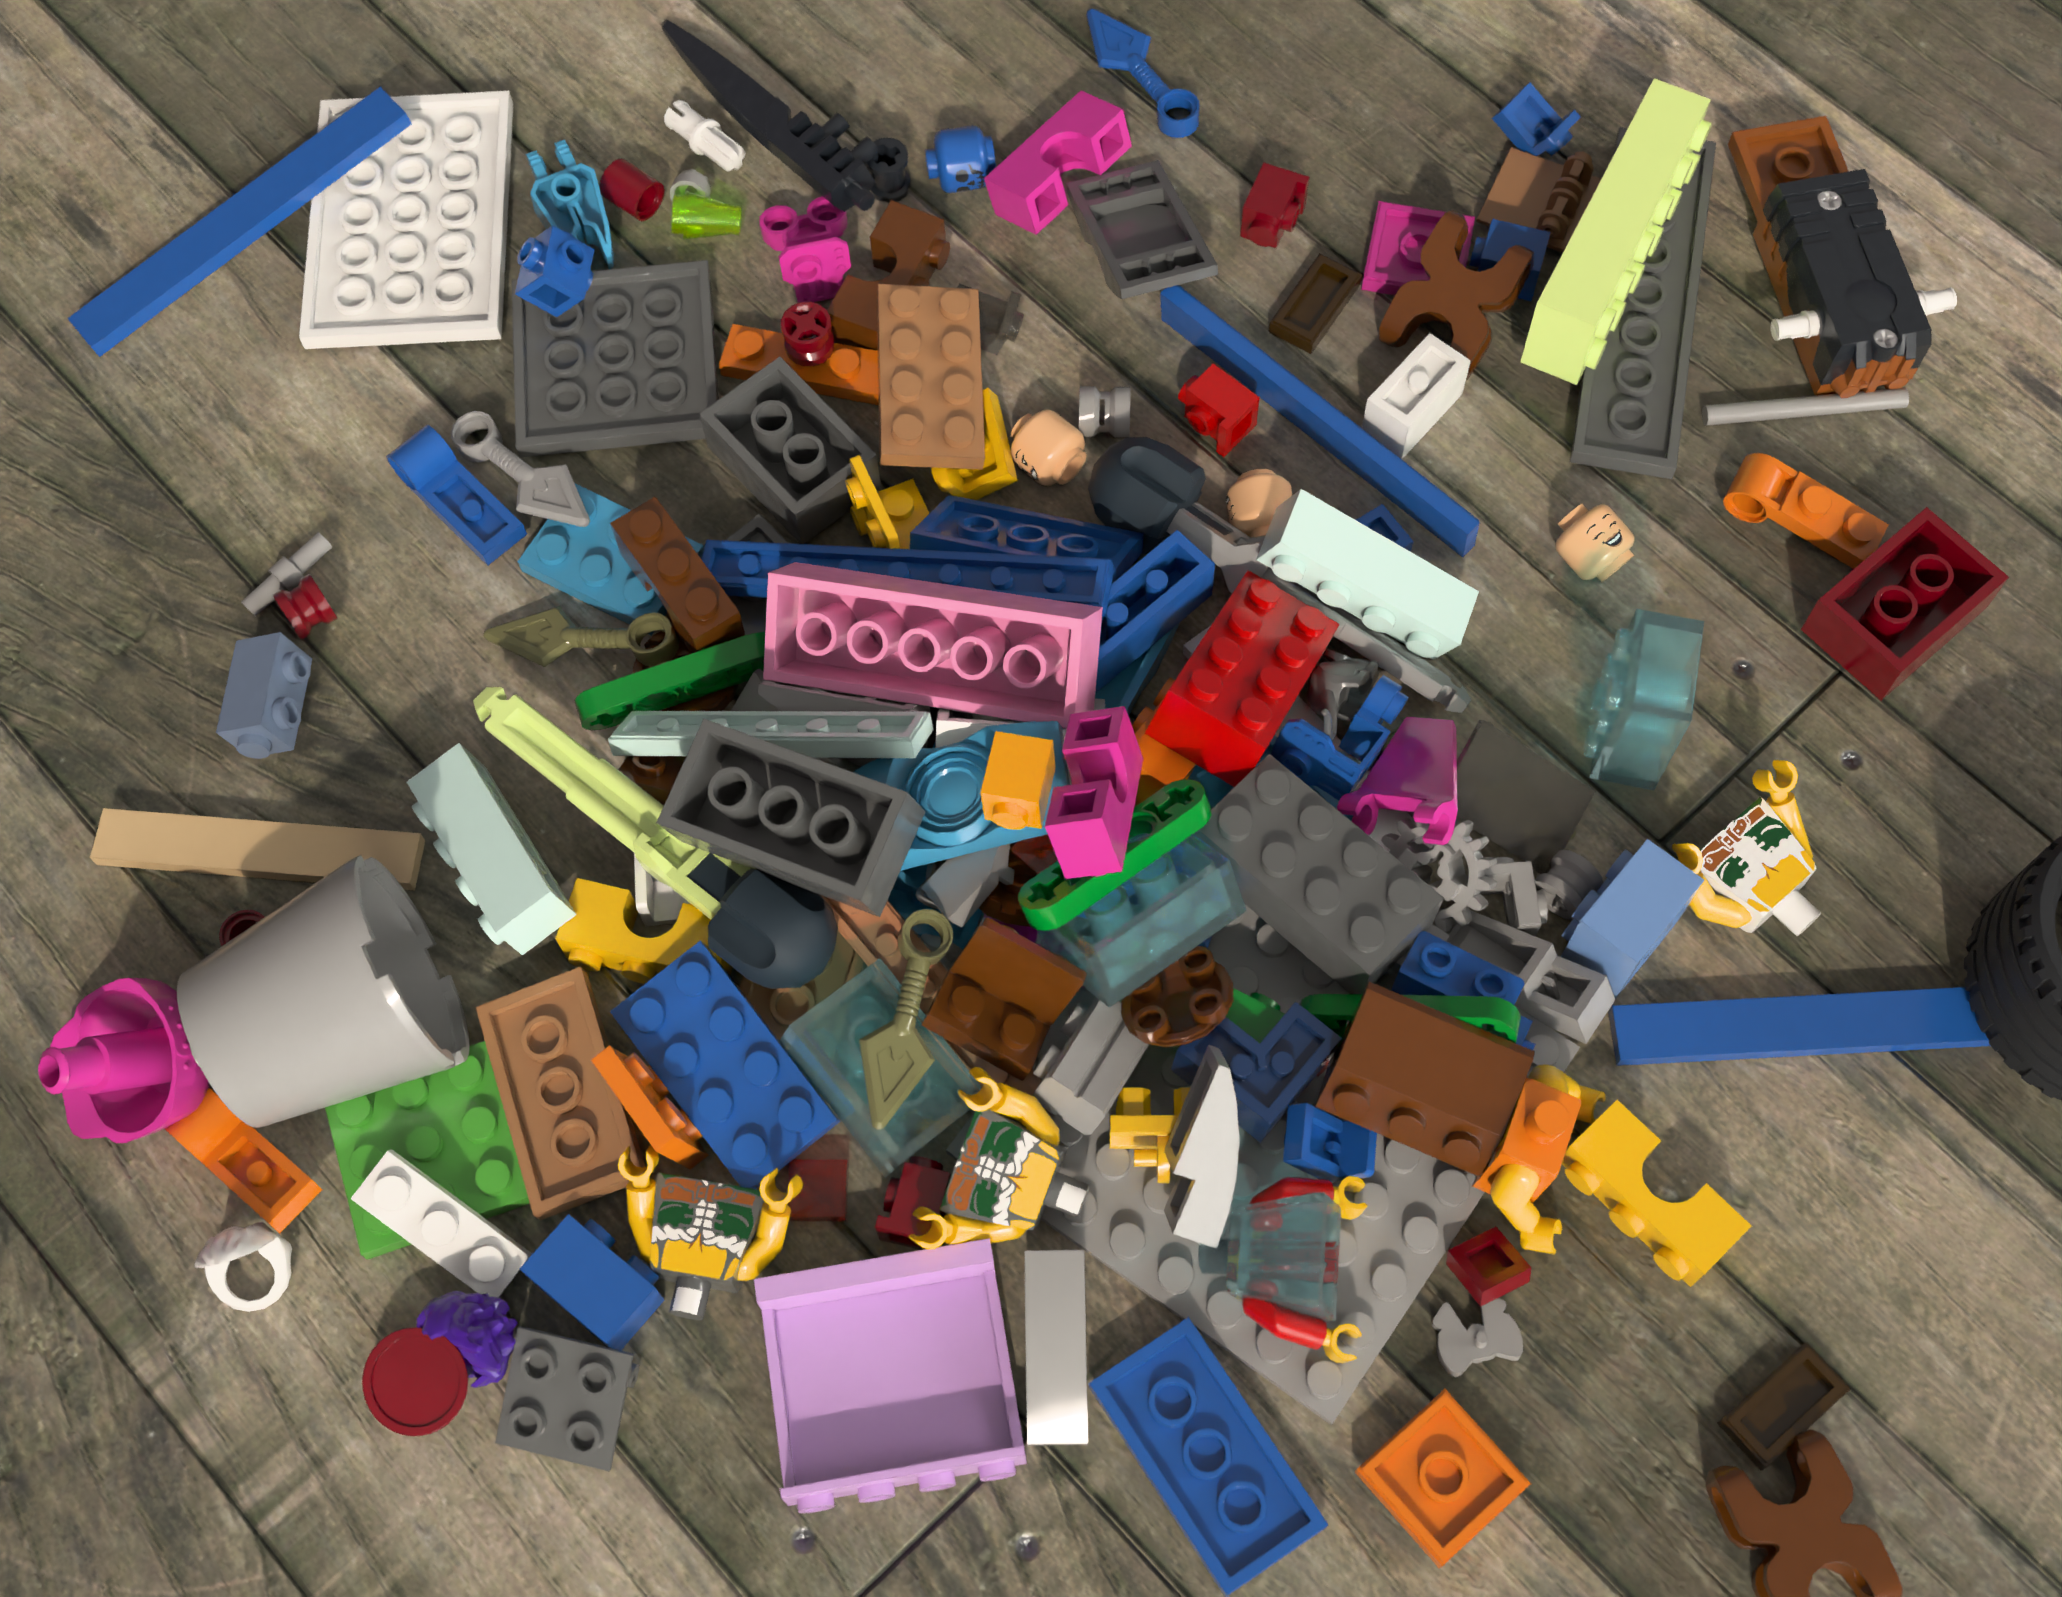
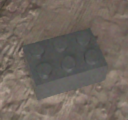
M780 356L699 413L708 448L800 544L807 543L849 512L851 506H854L845 480L852 478L849 458L860 455L876 491L881 488L877 455Z

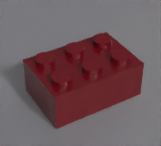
M1926 507L1818 599L1801 630L1882 701L1981 614L1995 598L2009 576Z

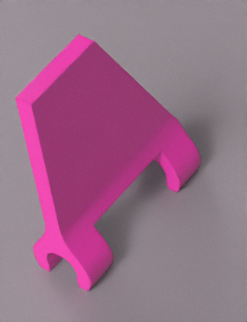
M1406 717L1361 787L1354 792L1343 795L1338 802L1337 810L1344 815H1353L1352 822L1367 835H1370L1376 826L1379 809L1414 812L1413 818L1415 822L1429 824V828L1422 838L1424 843L1446 845L1453 835L1458 811L1457 737L1454 721Z

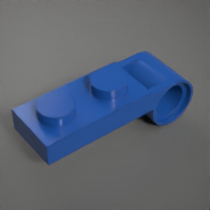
M424 426L386 456L390 466L400 479L487 566L527 535L523 523L456 459L449 445L431 426Z

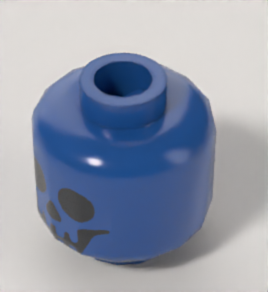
M977 126L940 130L934 137V149L925 150L929 179L938 178L941 189L946 193L985 188L984 178L996 168L992 137L984 136L981 129Z

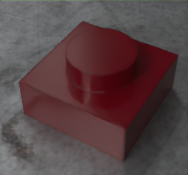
M1497 1226L1447 1250L1446 1265L1480 1306L1530 1282L1532 1267Z

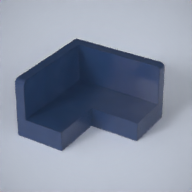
M1295 1001L1261 1043H1258L1230 1019L1225 1017L1208 1035L1189 1044L1181 1045L1177 1049L1171 1070L1191 1086L1208 1045L1219 1048L1231 1071L1237 1100L1238 1125L1261 1143L1287 1112L1288 1106L1297 1100L1330 1060L1342 1038Z

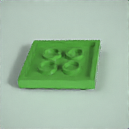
M485 1041L471 1045L467 1060L453 1068L325 1107L360 1254L367 1260L412 1245L351 1199L388 1150L392 1149L485 1219L530 1204Z

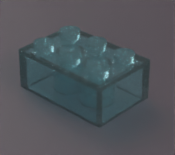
M1636 609L1628 629L1618 628L1613 652L1608 653L1606 656L1602 677L1596 678L1591 697L1590 708L1597 710L1595 724L1590 725L1588 728L1583 752L1584 757L1592 758L1589 778L1649 790L1656 788L1692 721L1704 621Z
M1142 833L1135 835L1128 840V843L1140 841L1150 834ZM1192 833L1183 842L1161 855L1156 861L1136 875H1133L1129 880L1119 885L1068 923L1053 930H1037L1046 950L1065 957L1070 963L1087 973L1083 986L1110 1008L1247 910L1230 860Z
M879 958L790 1024L780 1039V1043L886 1178L909 1160L910 1157L914 1156L972 1110L961 1099L958 1090H963L966 1094L972 1095L978 1093L982 1087L969 1073L967 1067L944 1038L921 1026L926 1015L919 1008L915 1027L935 1061L886 1126L881 1130H876L872 1127L859 1039L893 1020L902 986L882 959Z

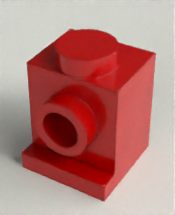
M1214 363L1199 377L1197 375L1190 377L1178 394V400L1185 404V418H1187L1189 424L1201 435H1210L1217 441L1216 452L1222 457H1225L1257 425L1260 397Z

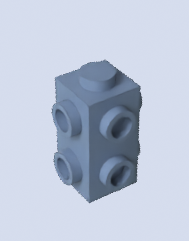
M281 632L237 640L216 733L236 747L240 754L249 758L262 759L270 754L294 750L298 727L301 722V712L307 683L311 672L312 658Z

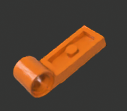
M1752 453L1744 458L1723 500L1726 510L1734 517L1749 523H1760L1769 518L1853 569L1878 549L1889 525L1801 471L1798 472L1778 459L1762 453Z
M208 1088L201 1104L194 1112L165 1128L169 1134L279 1234L323 1190L258 1131L235 1116L210 1088Z

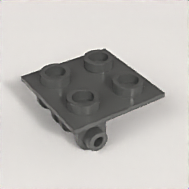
M519 1326L495 1443L610 1471L627 1387H634L639 1373V1364L632 1363L634 1354Z

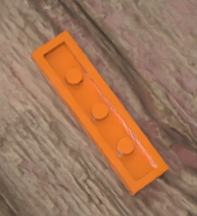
M732 324L719 362L721 376L747 380L780 356L816 394L879 405L878 351L834 343V351L831 357L824 363L805 367L789 359L785 351L782 333Z

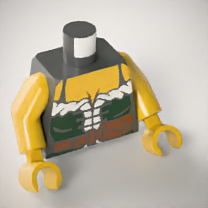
M979 1067L972 1068L969 1073L977 1081L983 1083L982 1089L972 1095L966 1094L963 1090H958L961 1099L968 1107L975 1110L939 1208L940 1211L948 1214L942 1218L939 1214L926 1207H918L913 1212V1215L920 1220L932 1221V1226L927 1234L923 1236L909 1235L912 1241L925 1249H935L944 1242L947 1244H960L990 1238V1243L992 1244L1018 1239L1026 1230H1034L1040 1224L1047 1206L1078 1218L1090 1188V1184L1059 1173L1068 1147L1059 1141V1128L1038 1099L1006 1084H996L987 1072Z
M629 1145L620 1156L618 1167L622 1176L629 1180L626 1185L628 1220L640 1257L650 1264L651 1269L659 1276V1279L676 1282L669 1313L682 1318L703 1320L710 1289L738 1293L744 1281L755 1279L782 1251L791 1209L787 1204L800 1193L803 1181L798 1175H795L789 1182L788 1193H783L775 1184V1177L778 1174V1168H775L762 1179L760 1190L658 1172L655 1182L649 1176L658 1164L659 1153L650 1145L646 1150L648 1166L637 1167L631 1161V1147Z

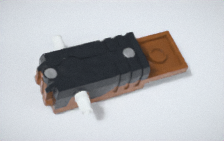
M1827 116L1732 132L1728 147L1758 222L1753 236L1784 314L1783 318L1773 319V322H1771L1773 339L1775 341L1785 338L1794 340L1814 395L1837 393L1841 398H1849L1856 395L1859 391H1864L1865 393L1873 392L1881 385H1884L1886 389L1892 390L1905 386L1915 375L1931 346V327L1926 316L1948 309H1955L1957 296L1954 289L1947 288L1945 290L1925 292L1923 290H1915L1891 230H1886L1887 221L1882 209H1877L1878 199L1874 189H1869L1870 179L1866 170H1848Z

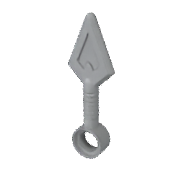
M469 412L456 420L450 432L451 439L463 458L476 463L491 460L518 482L517 512L579 527L589 525V515L566 464L532 468L502 444V434L490 415L485 412ZM480 429L488 430L487 436L481 442L473 445L465 443L467 437L474 431Z

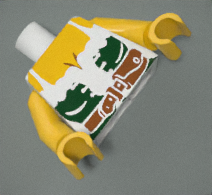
M1773 760L1772 766L1776 772L1775 781L1771 772L1764 769H1758L1752 777L1753 784L1758 790L1770 793V797L1766 801L1760 796L1701 850L1690 843L1673 844L1672 850L1677 854L1680 863L1704 879L1703 884L1689 904L1698 918L1732 928L1739 927L1745 932L1752 933L1769 917L1774 915L1791 932L1799 936L1821 914L1799 892L1815 872L1816 865L1812 860V850L1795 795L1790 792L1797 783V769L1789 761Z

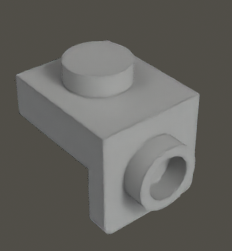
M1497 857V864L1485 869V876L1497 881V885L1491 890L1481 891L1480 894H1502L1507 925L1536 936L1541 925L1547 922L1548 909L1544 891H1536L1531 861L1514 862L1509 857Z

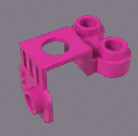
M823 196L814 199L807 208V214L798 216L794 209L783 205L766 209L759 219L762 238L772 249L783 251L778 256L783 281L794 286L797 303L817 302L834 298L844 282L843 274L851 267L848 244L846 241L839 239L848 225L846 211L843 212L836 208Z

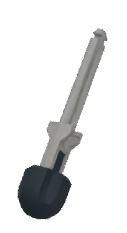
M1127 437L1110 445L1094 464L1088 491L1095 514L1105 526L1144 533L1143 554L1151 552L1178 530L1222 569L1228 590L1233 593L1247 570L1261 578L1273 582L1278 588L1305 604L1319 609L1325 616L1339 623L1340 625L1333 635L1335 638L1370 661L1378 662L1379 667L1431 702H1440L1446 706L1444 710L1462 713L1471 702V698L1463 686L1459 688L1451 682V677L1413 654L1386 634L1369 629L1360 618L1342 608L1332 607L1323 603L1314 592L1296 582H1289L1279 578L1270 567L1257 561L1256 559L1265 536L1249 537L1199 504L1197 501L1202 494L1201 489L1206 480L1204 469L1169 445L1148 437Z

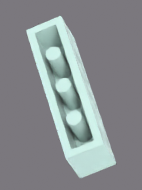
M1302 489L1276 508L1256 559L1270 567L1279 578L1300 584L1317 594L1323 603L1344 609L1360 618L1369 629L1386 633L1404 643L1413 654L1432 660L1461 644L1479 593L1476 589Z
M460 743L456 744L407 781L417 799V802L412 805L413 811L426 828L430 831H436L439 838L433 842L434 847L450 867H457L461 876L455 882L471 904L480 906L484 914L478 918V922L494 943L499 945L506 941L521 955H524L577 915L487 768Z

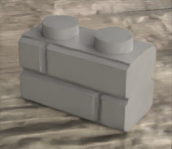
M1099 992L1088 1008L1078 1002L1060 1030L1069 1037L1063 1048L1059 1049L1052 1044L1033 1072L1042 1081L1032 1096L1036 1097L1045 1109L1054 1115H1061L1063 1121L1084 1135H1091L1105 1118L1149 1045L1129 1033L1121 1017V1002L1106 992Z

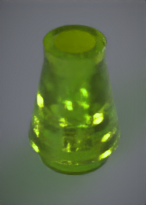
M687 190L686 195L673 194L671 234L683 235V240L729 234L740 235L742 206L731 205Z

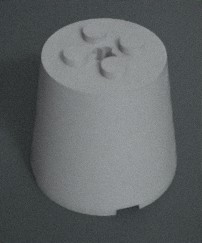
M360 855L349 860L183 972L177 984L179 1013L190 1044L191 1053L196 1063L228 1109L241 1121L255 1128L271 1125L453 1068L467 1060L470 1043L465 1014L452 976L447 975L440 979L427 950L437 945L403 887L373 857L363 860Z

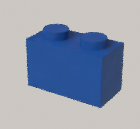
M568 1214L519 1269L608 1348L622 1350L663 1303L664 1298L653 1286L659 1279V1276L635 1255H632L625 1262L610 1250L617 1241L594 1220L590 1218L582 1226Z

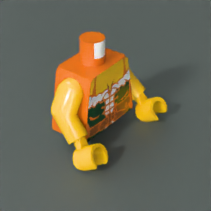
M1547 1064L1534 1067L1528 1078H1526L1504 1136L1481 1176H1475L1472 1187L1491 1194L1494 1204L1513 1227L1520 1231V1245L1523 1249L1555 1254L1556 1249L1553 1245L1554 1234H1561L1560 1219L1540 1216L1538 1209L1533 1203L1556 1179L1576 1119L1590 1124L1594 1123L1597 1120L1594 1119L1595 1105L1597 1101L1605 1102L1606 1095L1604 1092L1579 1085L1558 1068Z

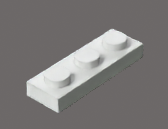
M392 1149L385 1153L351 1198L374 1217L480 1294L488 1293L489 1296L500 1297L520 1271L519 1268L532 1255L530 1251Z

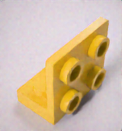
M860 455L849 458L852 478L845 480L854 505L850 507V512L860 536L868 534L874 548L910 549V532L930 514L914 480L910 479L877 492Z

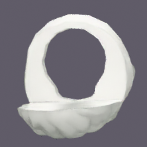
M256 1222L246 1228L234 1226L221 1231L215 1237L207 1240L204 1248L199 1252L194 1265L195 1268H204L207 1282L220 1301L233 1309L250 1312L265 1309L276 1302L287 1289L291 1277L292 1247L286 1239L273 1232L264 1222ZM258 1250L262 1256L270 1261L274 1268L275 1283L268 1294L260 1299L249 1301L237 1297L229 1289L226 1272L230 1261Z

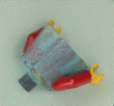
M1348 1176L1338 1186H1333L1331 1181L1324 1179L1283 1177L1253 1196L1248 1205L1237 1206L1232 1210L1229 1238H1220L1217 1248L1202 1243L1199 1244L1198 1262L1201 1272L1203 1274H1227V1292L1242 1303L1247 1317L1277 1338L1315 1350L1323 1346L1325 1354L1336 1363H1346L1356 1359V1356L1345 1354L1339 1350L1337 1337L1340 1333L1352 1338L1362 1337L1359 1328L1353 1324H1343L1329 1329L1325 1321H1336L1341 1217L1344 1219L1357 1218L1368 1206L1366 1203L1356 1204L1350 1202L1345 1197L1344 1192H1361L1365 1187L1364 1181L1358 1177Z

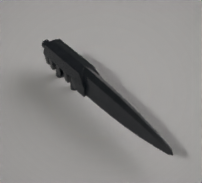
M664 20L661 25L662 31L688 67L726 111L757 141L841 211L845 212L855 205L862 211H867L873 206L875 196L869 190L876 182L865 165L879 152V149L869 137L866 136L851 151L846 147L842 149L837 139L850 128V125L838 112L822 127L817 123L812 124L809 117L803 111H800L791 118L789 106L778 97L773 96L713 48L671 21Z

